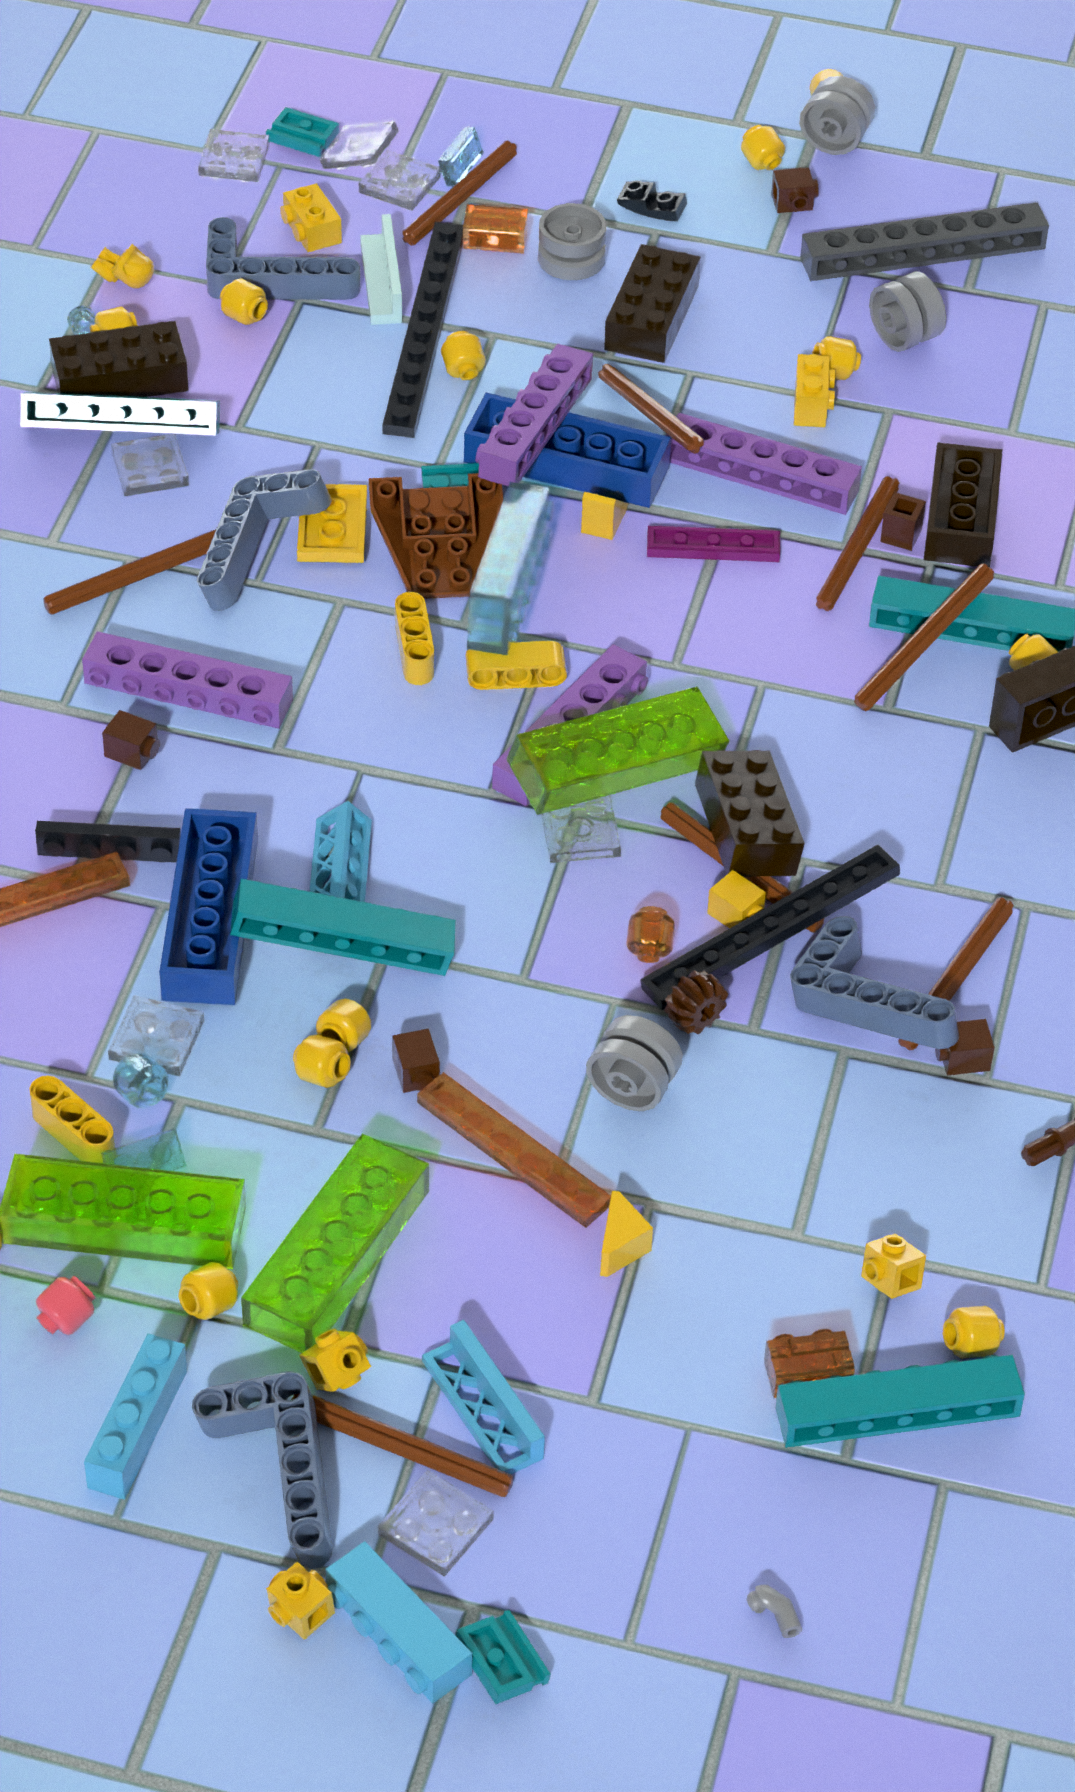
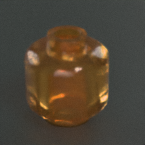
M646 906L640 908L638 912L631 915L628 921L626 938L628 950L636 955L638 960L645 963H656L659 961V958L668 956L673 950L675 922L673 918L667 914L666 910L660 907Z

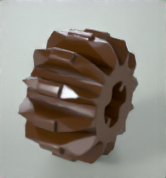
M693 970L687 978L682 976L677 986H672L673 992L665 999L667 1005L664 1011L673 1024L681 1031H685L687 1034L692 1032L700 1034L705 1027L711 1028L712 1022L715 1019L721 1018L719 1014L727 1006L725 1000L728 993L712 974H708L706 971L697 972Z

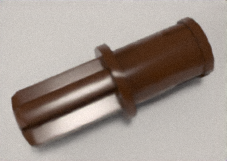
M1075 1118L1059 1128L1050 1127L1045 1131L1044 1136L1025 1145L1021 1151V1157L1026 1161L1027 1165L1036 1166L1054 1155L1063 1156L1066 1154L1067 1149L1075 1145Z

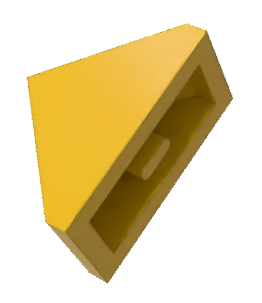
M584 492L582 498L581 533L613 540L627 511L628 503Z
M612 1191L601 1252L600 1276L605 1277L612 1275L652 1250L653 1227L618 1191Z

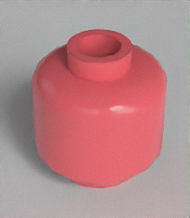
M72 1276L70 1279L58 1277L37 1297L36 1306L41 1313L36 1319L52 1335L57 1330L65 1335H72L93 1315L94 1305L92 1301L95 1299V1296L77 1277Z

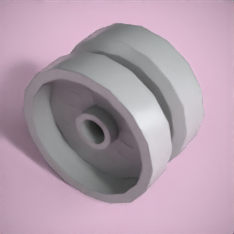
M832 76L821 81L800 113L799 125L804 137L812 146L828 154L840 155L854 150L874 119L875 104L872 95L862 84L848 77Z
M576 203L556 205L546 210L539 221L538 262L541 268L549 275L562 280H581L597 274L605 263L607 222L603 215L593 207Z
M915 271L897 278L896 281L874 288L870 295L869 308L875 330L881 340L894 351L901 352L918 345L919 342L941 335L945 329L946 312L940 292L933 281L921 272Z
M624 1015L615 1018L608 1026L601 1038V1042L586 1062V1074L591 1085L599 1094L613 1104L628 1110L646 1111L654 1109L661 1101L668 1089V1084L682 1065L683 1053L674 1037L657 1023L640 1016Z

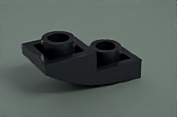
M632 181L625 183L617 198V203L643 216L660 220L678 221L687 205L685 193H657L655 182Z

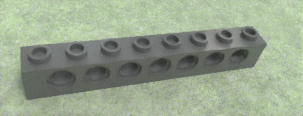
M1038 202L805 233L802 234L800 259L809 280L817 281L1036 251L1046 248L1049 224Z

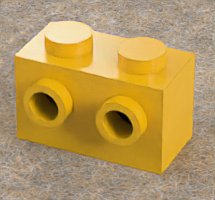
M317 183L283 192V206L280 207L282 220L285 224L290 225L295 240L301 242L307 252L342 243L341 218Z
M798 354L795 378L794 426L826 427L827 410L834 409L835 391L829 390V388L834 389L835 369H829L830 356Z

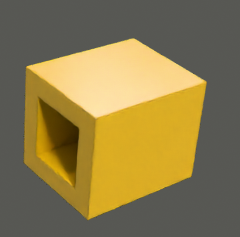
M732 870L709 889L707 914L730 929L764 909L766 892Z

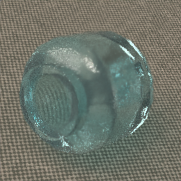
M134 1053L121 1060L115 1068L113 1086L117 1093L129 1104L136 1108L145 1109L154 1106L163 1099L169 1086V1076L165 1069L149 1055Z

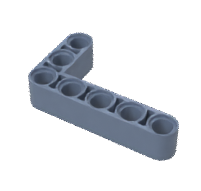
M220 217L213 219L208 225L207 291L215 299H220L221 291L227 284L239 278L262 288L266 294V299L348 300L357 297L360 293V266L355 259L348 257H237L235 222L232 219Z
M309 469L250 476L239 480L234 485L197 577V583L212 610L222 611L231 607L236 602L268 519L317 514L330 506L331 496L317 470Z
M839 916L827 922L790 974L795 1005L802 1012L935 1049H946L958 1042L959 1032L955 1007L952 1002L850 974V971L862 955L857 922L851 917Z
M284 1372L201 1390L192 1401V1409L202 1431L208 1437L223 1438L275 1427L290 1545L302 1566L309 1569H317L324 1566L332 1556L333 1547L316 1408L305 1378L296 1372ZM300 1394L294 1400H287L291 1395ZM260 1402L254 1408H247L251 1403ZM220 1410L216 1415L208 1416L212 1411ZM304 1429V1432L300 1435L291 1436L293 1432ZM301 1466H309L303 1472L294 1473ZM306 1502H313V1504L309 1508L299 1510V1507ZM318 1539L314 1545L303 1547L304 1543L308 1540Z

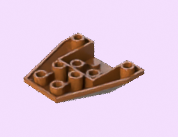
M479 473L468 474L467 486L403 489L402 477L369 478L370 510L407 592H416L423 596L424 599L478 595L503 508L502 484L479 478Z

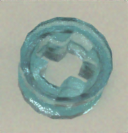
M85 305L77 306L68 314L67 322L74 335L90 333V325L95 324V313L91 307Z

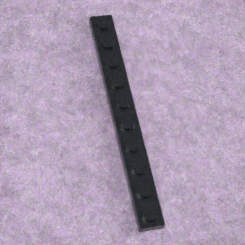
M449 222L434 223L382 424V434L415 437L465 237V225Z

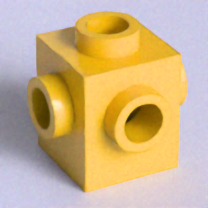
M896 1233L886 1235L883 1238L866 1243L861 1277L891 1299L921 1289L926 1255Z
M335 1328L320 1334L315 1339L317 1344L299 1355L316 1390L334 1392L339 1388H349L361 1380V1373L371 1368L366 1357L368 1350L364 1341L354 1332L338 1331Z
M298 1562L287 1571L282 1570L277 1573L266 1588L270 1605L268 1612L271 1617L282 1627L288 1625L304 1640L335 1614L332 1592L328 1590L326 1581L318 1572L313 1569L308 1572Z

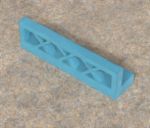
M349 801L316 819L309 892L365 902L372 820ZM336 823L328 834V826ZM334 846V850L332 851V853L329 855V857H328L327 860L325 861V857L328 855V853L330 852V850H331L332 847ZM330 873H331L330 879L328 880V882H327V883L325 884V886L323 887V883L326 881V879L328 878V876H329Z
M461 1320L451 1325L450 1342L423 1354L422 1362L494 1468L513 1474L544 1459V1434L465 1320ZM454 1355L461 1365L458 1373L441 1370L437 1362ZM460 1385L477 1388L480 1392L478 1402L461 1399L458 1395ZM480 1414L497 1417L500 1421L498 1432L481 1428L478 1424ZM500 1443L518 1447L522 1455L505 1463L498 1454Z

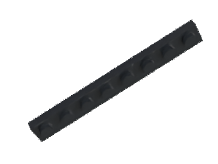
M876 845L640 979L641 988L663 1011L667 1005L666 997L672 994V986H677L682 976L687 978L693 970L697 972L706 971L717 979L899 876L900 865L884 849Z

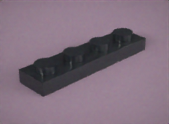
M37 821L35 835L37 853L42 856L176 863L181 831L180 828Z

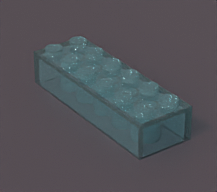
M515 482L509 483L470 590L467 649L508 655L511 643L518 642L520 623L524 624L527 604L530 605L532 600L533 586H537L540 567L543 568L546 549H549L551 544L552 530L547 529L548 521L551 522L554 502L549 501L548 487Z

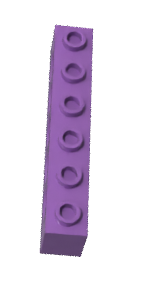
M557 343L552 352L544 356L541 367L537 372L534 371L531 374L525 389H520L515 403L511 408H506L502 421L498 426H493L489 439L485 444H480L476 453V463H479V478L516 488L592 380L593 353Z
M678 413L676 416L703 438L704 445L700 447L698 453L693 454L671 437L670 463L844 515L847 514L859 492L862 466L686 414Z
M96 632L82 658L85 684L280 729L293 702L292 676L103 632Z
M612 644L493 763L492 789L526 807L536 797L542 796L548 784L556 776H561L566 771L568 764L577 755L580 756L585 752L596 735L603 734L608 723L616 715H621L628 703L636 695L639 696L643 693L648 683V677H646L647 661Z

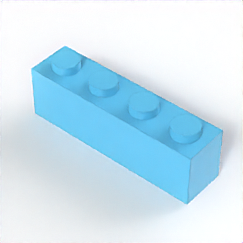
M147 1333L84 1460L88 1489L120 1499H126L187 1373L185 1344Z
M365 1541L326 1568V1583L328 1590L332 1592L334 1607L337 1609L343 1608L351 1616L355 1629L363 1637L369 1636L378 1645L381 1656L389 1665L393 1666L396 1664L405 1674L408 1685L415 1693H423L434 1704L472 1675V1652Z

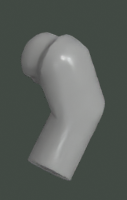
M758 1585L755 1587V1591L747 1595V1603L752 1611L762 1613L767 1608L775 1615L784 1638H792L801 1633V1624L789 1598L769 1585Z

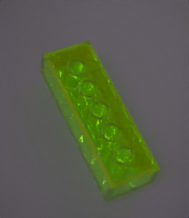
M698 686L517 734L506 760L536 814L540 815L698 771L702 751L725 750L730 740Z
M362 1133L241 1297L243 1326L300 1353L317 1344L315 1341L316 1337L334 1326L429 1193V1163Z
M14 1153L0 1206L2 1243L204 1266L210 1262L222 1264L227 1269L233 1270L246 1211L245 1179Z

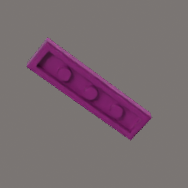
M648 526L647 557L779 562L780 531Z

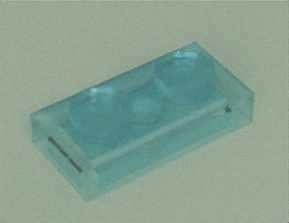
M465 127L438 160L439 169L443 174L446 186L456 185L467 175L484 153L475 127Z
M170 1129L101 1153L111 1189L114 1191L187 1166L175 1129Z

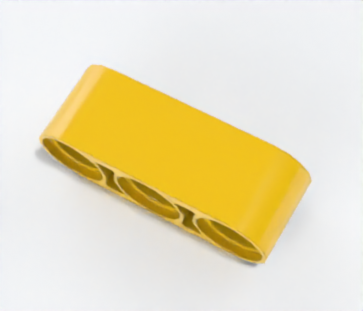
M405 592L398 595L395 599V631L405 680L411 684L424 685L434 678V645L424 597L416 592Z
M555 641L476 644L471 646L465 654L468 683L471 687L479 690L553 687L562 684L567 677L564 649L560 643Z
M48 1075L35 1079L29 1088L34 1120L89 1168L104 1169L110 1166L116 1157L114 1132L111 1124L60 1079Z

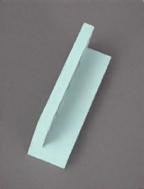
M383 214L382 234L360 235L371 325L402 323V291L391 214Z

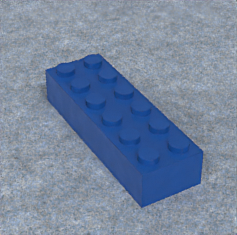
M485 392L464 432V463H476V453L480 444L486 443L493 426L499 425L506 408H511L516 399ZM569 412L523 477L650 508L670 465L671 437Z
M185 808L159 970L161 1001L235 1005L244 938L230 935L232 908L240 880L247 879L253 881L258 845L257 812Z

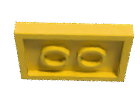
M325 484L332 499L330 506L317 514L299 516L297 562L364 563L367 485Z

